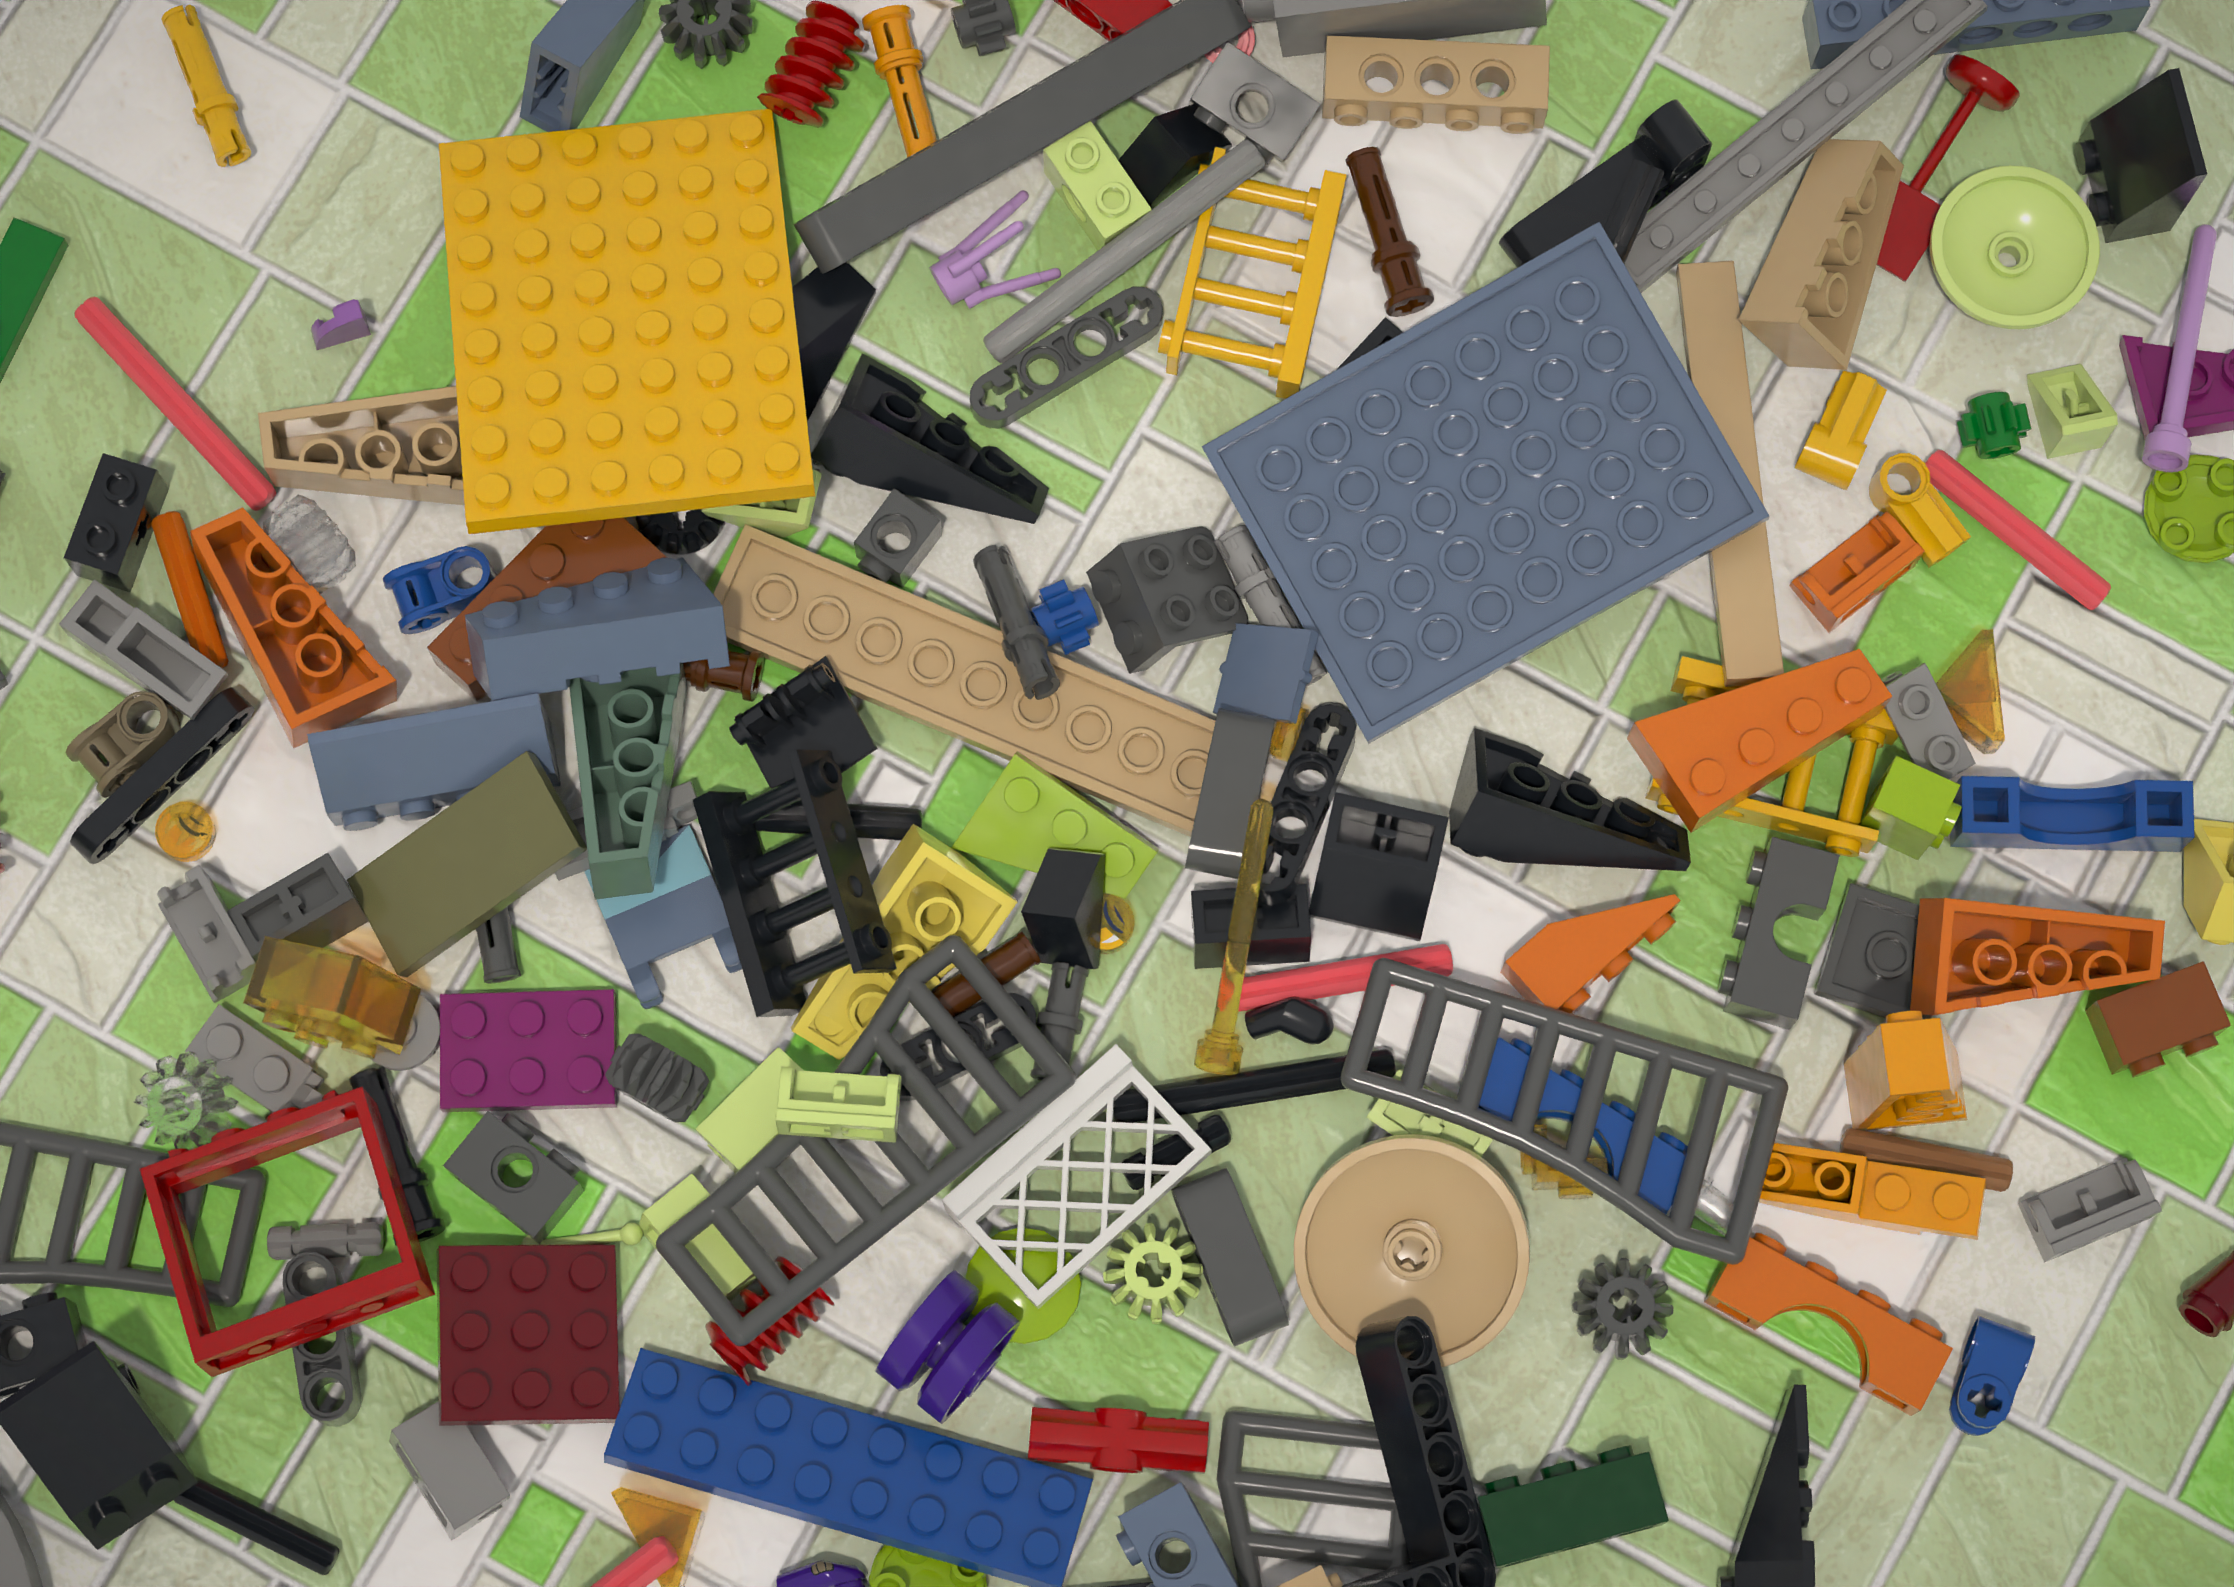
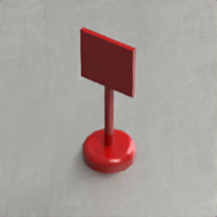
M1954 55L1946 67L1948 81L1965 95V98L1910 185L1908 186L1902 181L1899 182L1876 264L1904 282L1907 281L1930 244L1933 222L1941 207L1940 204L1921 193L1977 103L1988 109L2004 112L2011 109L2020 97L2019 90L2003 75L1978 60L1965 55Z

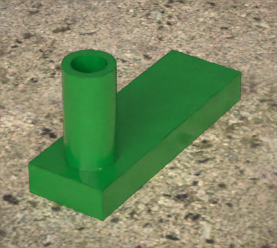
M13 218L0 244V383L69 246L65 238L17 218Z

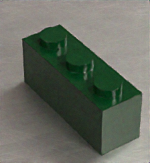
M1629 1445L1597 1454L1600 1465L1577 1470L1573 1460L1540 1469L1543 1478L1540 1481L1520 1486L1518 1476L1516 1475L1484 1484L1486 1495L1479 1496L1476 1499L1495 1570L1662 1526L1667 1523L1669 1519L1650 1453L1645 1452L1634 1455L1632 1446Z

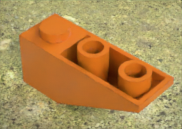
M1675 894L1547 924L1505 961L1500 973L1525 1000L1574 1014L1591 998V995L1585 989L1601 975L1608 982L1613 980L1634 960L1628 951L1643 938L1652 945L1674 926L1677 921L1671 914L1681 900Z

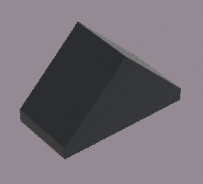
M1194 104L1155 116L1118 160L1151 209L1197 175L1200 164L1210 165L1215 147L1226 149V151L1232 147V143L1223 133L1216 132L1193 116L1198 109Z
M1049 848L1021 911L1042 963L1052 964L1060 962L1068 963L1069 967L1078 965L1086 969L1099 968L1105 854L1060 848Z

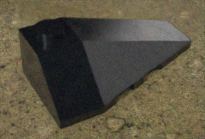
M847 262L824 274L817 267L792 287L807 422L819 399H822L830 384L829 379L843 352L848 349L876 294V289Z
M861 354L811 452L812 459L821 463L830 473L840 477H847L861 485L891 492L893 489H896L904 495L1035 524L1049 490L1046 485L999 448L993 446L980 447L971 440L964 431L967 423L953 412L947 415L946 418H943L922 401L926 391L912 380L865 354Z
M1477 728L1473 729L1469 737L1449 811L1451 845L1459 847L1465 853L1475 857L1486 856L1507 863L1687 871L1691 858L1688 833L1685 828L1628 798H1618L1614 802L1604 798L1594 788L1589 786L1592 779L1577 771H1574L1570 779L1540 764L1544 754L1525 744Z
M1794 1384L1785 1392L1727 1565V1576H1718L1717 1587H1815L1814 1541L1802 1540L1801 1528H1807L1809 1512L1812 1510V1490L1809 1488L1807 1480H1799V1468H1807L1809 1461L1806 1385Z

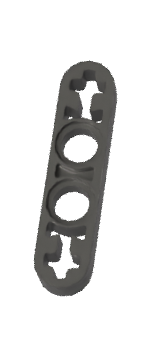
M1145 287L1125 289L983 374L974 382L970 390V409L973 417L981 425L988 428L1000 429L1008 426L1151 340L1159 332L1162 325L1163 306L1159 297L1152 290ZM1134 304L1139 310L1148 307L1150 310L1147 312V324L1141 326L1137 320L1126 323L1120 327V336L1123 340L1116 341L1113 328L1105 318L1110 316L1115 327L1128 317L1127 306ZM1094 330L1101 333L1107 344L1099 355L1093 357L1084 356L1074 346L1076 336L1083 331ZM1037 359H1048L1057 365L1059 374L1052 383L1037 385L1026 374L1028 366ZM1014 373L1017 374L1020 387L1028 397L1021 399L1019 389L1004 398L1005 409L998 412L993 406L984 409L982 406L986 403L985 392L992 389L996 395H1002L1013 388L1012 379L1009 376Z

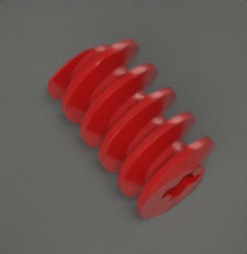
M811 1L806 6V16L808 18H802L795 26V33L798 37H792L787 41L785 45L787 55L781 56L775 63L777 74L769 76L765 81L767 93H761L757 98L767 109L772 110L774 114L792 123L806 124L819 128L823 126L824 119L814 110L815 105L830 109L835 104L834 100L824 91V88L841 90L845 85L844 80L834 72L835 68L852 71L855 67L854 61L844 52L847 49L860 53L863 52L865 45L854 34L859 29V24L852 16L834 5L822 1Z
M778 1256L774 1261L789 1280L803 1270L797 1263ZM759 1280L758 1282L763 1292L761 1296L745 1288L740 1292L746 1310L744 1312L736 1310L742 1317L746 1316L771 1296ZM819 1287L745 1346L733 1344L718 1324L709 1321L705 1325L711 1340L709 1345L747 1386H750L752 1383L745 1368L748 1364L766 1371L769 1365L763 1353L765 1348L783 1355L786 1352L780 1336L783 1331L800 1339L804 1334L797 1318L802 1315L814 1322H818L821 1317L814 1302L820 1299L832 1306H835V1304L824 1290Z

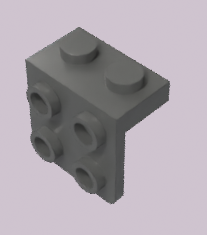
M1199 526L1120 543L1086 572L1091 582L1093 595L1102 608L1113 634L1114 644L1121 653L1129 674L1149 669L1177 646L1229 635L1236 630V623L1248 624V616L1234 590L1235 586L1224 560L1214 544L1215 540L1212 533L1206 527Z

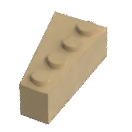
M1829 139L1816 150L1739 317V321L1789 367L1847 370L1904 168V165L1881 141Z
M456 386L258 413L264 468L275 487L465 505Z

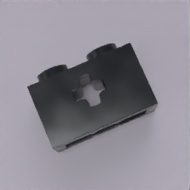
M105 453L102 454L64 555L65 561L77 576L91 581L95 579L101 584L131 592L153 533L152 519L160 514L169 490L157 469Z

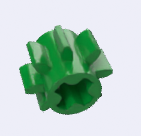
M2007 392L1988 393L1968 401L1969 413L1962 414V420L1957 422L1963 448L1976 445V450H1978L1979 458L1981 459L2001 458L2014 454L2021 449L2019 438L2027 437L2026 431L2032 429L2025 403L2013 406Z

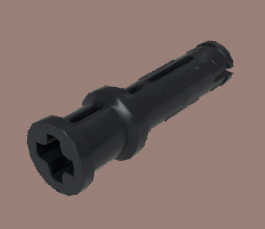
M379 1067L378 1069L371 1068L353 1075L349 1079L352 1089L363 1087L378 1105L419 1242L439 1235L446 1227L443 1219L436 1218L426 1188L430 1184L428 1173L424 1172L423 1168H417L390 1089L386 1069L384 1067ZM378 1188L379 1197L383 1200L380 1189Z

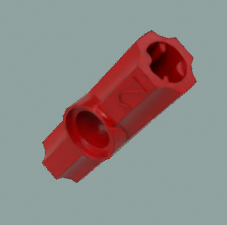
M1032 1407L1028 1459L1055 1463L1090 1464L1091 1469L1117 1473H1142L1143 1469L1205 1474L1209 1422L1192 1419L1147 1417L1146 1412L1122 1408H1095L1094 1412Z

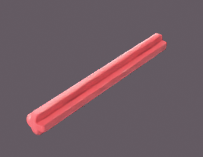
M98 297L88 298L75 310V318L252 510L259 511L274 499L276 490L273 485Z

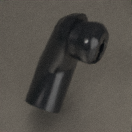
M1290 997L1245 1013L1247 1030L1255 1040L1281 1031L1304 1043L1314 1045L1327 1040L1334 1029L1333 1020L1328 1013L1299 997Z

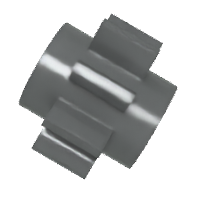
M962 0L963 5L950 9L955 31L962 49L976 45L979 56L1006 48L1003 36L1016 33L1008 0Z

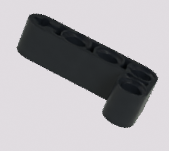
M1678 99L1672 100L1653 112L1640 125L1635 140L1519 221L1504 234L1499 241V245L1518 268L1600 222L1604 229L1634 159L1648 163L1665 172L1648 209L1649 211L1704 167L1712 147V142Z

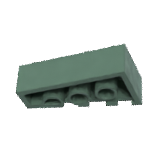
M679 663L681 672L679 674L657 677L655 667L624 671L621 675L622 682L599 685V682H588L582 678L570 679L569 689L588 861L595 900L651 893L654 890L687 693L683 663Z

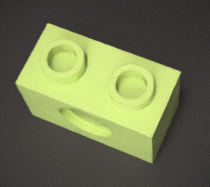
M1091 120L1043 149L1045 175L1097 251L1152 210Z

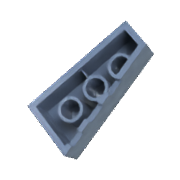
M683 557L677 559H656L650 562L647 567L624 573H604L595 577L591 582L568 588H547L541 591L538 596L516 602H494L487 605L482 611L465 615L473 674L492 701L535 693L541 694L567 690L570 685V679L582 678L588 682H599V685L622 682L621 675L624 671L655 667L658 677L681 673L679 663L707 659L709 669L730 666L723 605Z

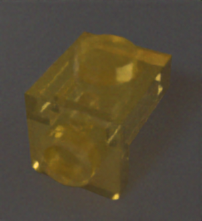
M1535 1125L1533 1132L1547 1139V1125ZM1520 1151L1522 1175H1531L1532 1190H1558V1198L1574 1200L1593 1197L1591 1190L1571 1177ZM1587 1158L1586 1161L1607 1174V1158Z

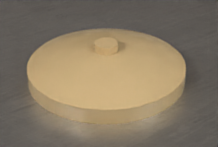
M1417 1134L1394 1135L1367 1142L1351 1150L1332 1164L1312 1188L1297 1222L1293 1251L1294 1268L1301 1295L1315 1321L1332 1340L1349 1353L1356 1356L1355 1345L1357 1336L1365 1326L1406 1316H1417L1423 1319L1430 1327L1441 1367H1445L1462 1361L1483 1349L1505 1328L1512 1318L1526 1286L1530 1263V1240L1527 1223L1514 1192L1499 1172L1485 1159L1473 1151L1443 1138Z

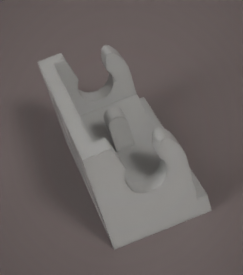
M198 865L185 872L186 882L172 890L164 886L158 891L157 896L161 901L158 906L212 1001L217 1003L265 974L255 962L227 913L229 909L213 881L203 868Z
M2127 1158L2018 1203L2044 1263L2148 1220L2162 1211L2141 1167L2135 1159L2128 1162Z
M439 1401L391 1430L390 1444L451 1541L503 1507L501 1504L510 1498L508 1490L467 1425L439 1426Z

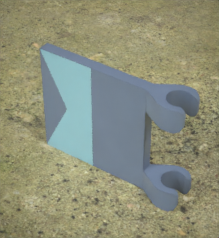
M690 824L678 829L679 832L670 838L666 837V840L661 842L653 892L597 899L637 998L644 1009L653 1008L663 1002V996L649 964L712 937L727 971L735 973L742 970L721 896ZM590 869L584 872L593 891Z

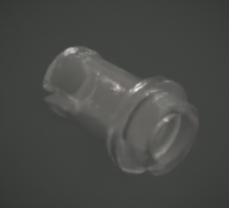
M1708 1176L1703 1180L1694 1215L1725 1237L1734 1201L1711 1185L1714 1179Z

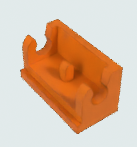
M1885 512L1881 516L1877 515L1870 520L1867 525L1801 576L1799 575L1789 586L1827 632L1830 633L1914 568L1925 550L1910 537L1891 514Z

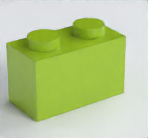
M1896 755L1878 780L1862 815L1860 826L1879 830L1877 842L1919 860L1929 846L1938 849L1944 837H1948L1962 809L1961 805L1953 802L1960 784Z

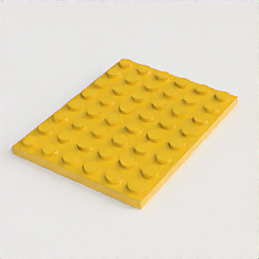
M761 109L439 143L465 518L468 534L815 497L772 110Z

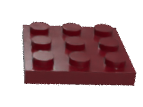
M615 1245L438 1246L436 1252L439 1426L615 1423L619 1412Z

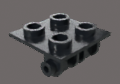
M826 656L815 664L805 667L802 673L785 685H779L772 694L768 693L763 696V700L744 713L737 714L734 719L735 723L729 727L733 738L739 745L743 746L747 743L770 788L794 778L788 753L796 749L830 750L841 773L878 749L829 658ZM802 800L783 808L782 811L786 812Z

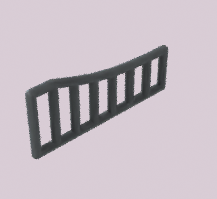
M957 935L946 937L899 975L864 1031L834 1071V1073L860 1075L876 1052L894 1074L901 1076V1083L955 1146V1150L928 1170L898 1132L896 1143L874 1141L910 1184L882 1207L826 1138L777 1134L758 1154L709 1197L658 1236L656 1240L658 1252L733 1344L737 1346L749 1344L1074 1085L1076 1075L1073 1069L961 937ZM951 963L954 964L1047 1075V1077L1020 1097L926 986L925 983ZM908 1002L913 1005L1001 1110L998 1116L975 1134L890 1033L891 1028ZM800 1145L864 1221L838 1243H835L775 1170ZM757 1185L817 1257L814 1262L791 1280L786 1277L731 1209ZM711 1224L717 1228L771 1295L744 1317L740 1315L685 1247L687 1243Z
M1387 958L1376 960L1372 966L1340 1078L1342 1085L1346 1089L1414 1109L1513 1147L1571 1177L1622 1210L1672 1247L1732 1265L1740 1263L1745 1257L1788 1093V1083L1781 1076ZM1391 984L1425 994L1401 1081L1367 1071ZM1448 1001L1481 1011L1457 1099L1423 1088ZM1504 1018L1537 1028L1512 1121L1479 1109ZM1560 1035L1593 1044L1565 1148L1533 1132ZM1616 1052L1650 1062L1618 1181L1586 1161ZM1673 1068L1706 1078L1670 1216H1667L1638 1194ZM1728 1086H1733L1762 1095L1724 1238L1691 1228Z
M0 1122V1145L12 1148L0 1197V1284L53 1283L111 1288L176 1298L166 1260L164 1261L162 1272L128 1267L145 1195V1186L140 1168L167 1159L169 1154ZM35 1153L69 1158L46 1259L39 1261H10ZM92 1163L126 1169L104 1264L70 1261ZM251 1168L208 1183L209 1185L240 1190L220 1281L202 1279L209 1304L233 1307L240 1300L266 1185L265 1175L261 1171ZM206 1185L179 1195L192 1245Z
M1231 1410L1224 1415L1216 1480L1231 1540L1239 1587H1262L1257 1556L1378 1570H1388L1410 1562L1391 1487L1241 1470L1245 1435L1381 1450L1375 1426ZM1243 1495L1391 1511L1388 1547L1253 1532L1250 1528Z

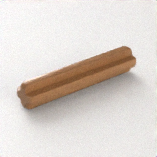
M1854 1128L1844 1131L1840 1143V1153L1866 1156L1868 1161L1985 1178L1987 1182L1986 1189L2006 1191L2012 1180L2013 1162L2005 1158Z

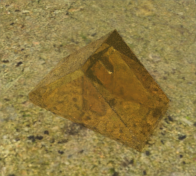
M1993 629L1981 630L1936 682L1963 738L1982 754H1995L2005 742Z
M624 1487L611 1492L640 1548L651 1539L664 1536L677 1551L679 1556L678 1562L657 1578L660 1586L685 1587L706 1513L701 1509Z

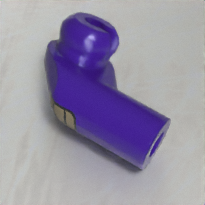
M821 1560L778 1575L776 1583L777 1587H865L863 1579L866 1576L855 1565Z

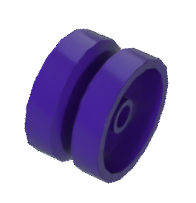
M955 1270L948 1274L919 1306L889 1346L875 1370L879 1376L893 1387L903 1391L912 1387L930 1368L932 1371L918 1393L917 1405L941 1424L960 1407L967 1397L970 1398L982 1385L1001 1359V1353L1020 1325V1321L998 1303H994L983 1308L966 1326L964 1323L978 1302L979 1290Z

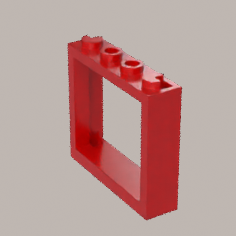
M363 1087L340 1095L335 1090H332L325 1094L319 1103L302 1109L290 1107L278 1110L270 1114L265 1123L246 1130L243 1128H231L221 1131L211 1138V1143L192 1150L185 1148L168 1151L169 1158L140 1168L194 1362L211 1377L435 1295L378 1105ZM361 1127L402 1262L217 1330L178 1195Z

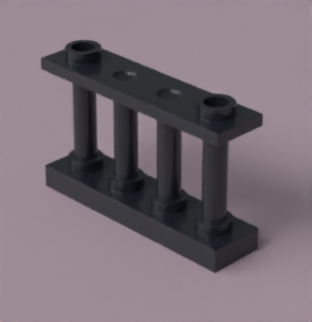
M796 749L788 753L794 778L748 800L745 792L709 791L693 799L756 1017L792 1016L799 1013L806 1002L803 990L805 984L851 964L853 974L889 973L897 969L891 950L892 940L882 921L842 788V774L830 750ZM802 800L811 832L763 854L756 828L754 827L755 822ZM818 854L827 887L779 908L771 876ZM834 909L844 941L795 963L787 930Z

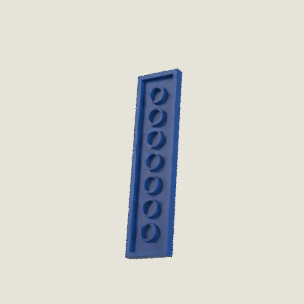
M640 1348L604 1452V1463L1029 1587H1062L1093 1479L751 1380L752 1384L747 1386L739 1376Z

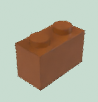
M2204 961L2162 976L2160 979L2151 980L2097 1000L2085 1010L2111 1074L2129 1069L2133 1078L2166 1065L2162 1056L2183 1049L2186 1058L2218 1046L2219 1043L2216 1036L2231 1026Z

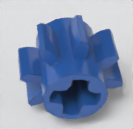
M1063 579L1039 589L1041 604L1030 608V612L1036 625L1045 631L1048 639L1047 647L1060 643L1064 654L1067 655L1090 645L1088 640L1090 636L1087 631L1099 626V622L1084 587L1082 586L1073 591L1068 590Z

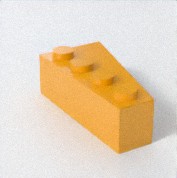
M1903 1011L1885 1016L1886 1023L1876 1026V1029L1867 1036V1039L1858 1046V1049L1844 1063L1852 1128L1869 1131L1968 1120L1958 1052L1940 1018L1923 1019L1921 1011Z

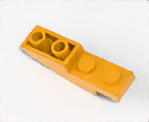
M1774 1143L1759 1203L1887 1230L1921 1235L1922 1231L1978 1240L1987 1182L1985 1178L1868 1161L1866 1156Z

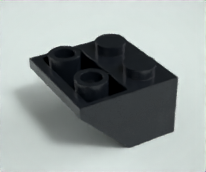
M1335 792L1309 907V916L1420 942L1449 817Z

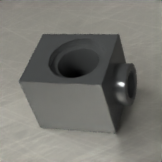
M893 489L854 541L856 557L861 560L858 563V567L868 576L885 583L890 580L900 588H903L942 536L940 520L896 489ZM891 533L903 534L910 540L909 546L904 551L896 554L885 552L880 548L879 544L885 536Z

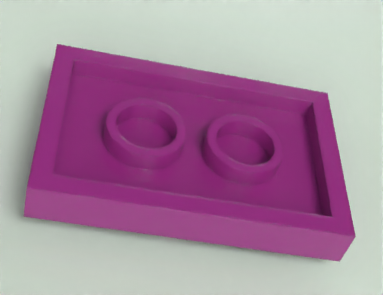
M615 990L440 994V1110L442 1112L617 1108V1089L609 1084L605 1076L612 1063L610 1059L617 1049Z

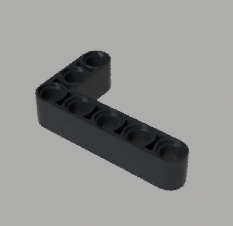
M1406 1316L1369 1324L1362 1328L1357 1336L1355 1345L1356 1356L1411 1562L1350 1582L1342 1587H1495V1567L1431 1329L1423 1319L1417 1316Z

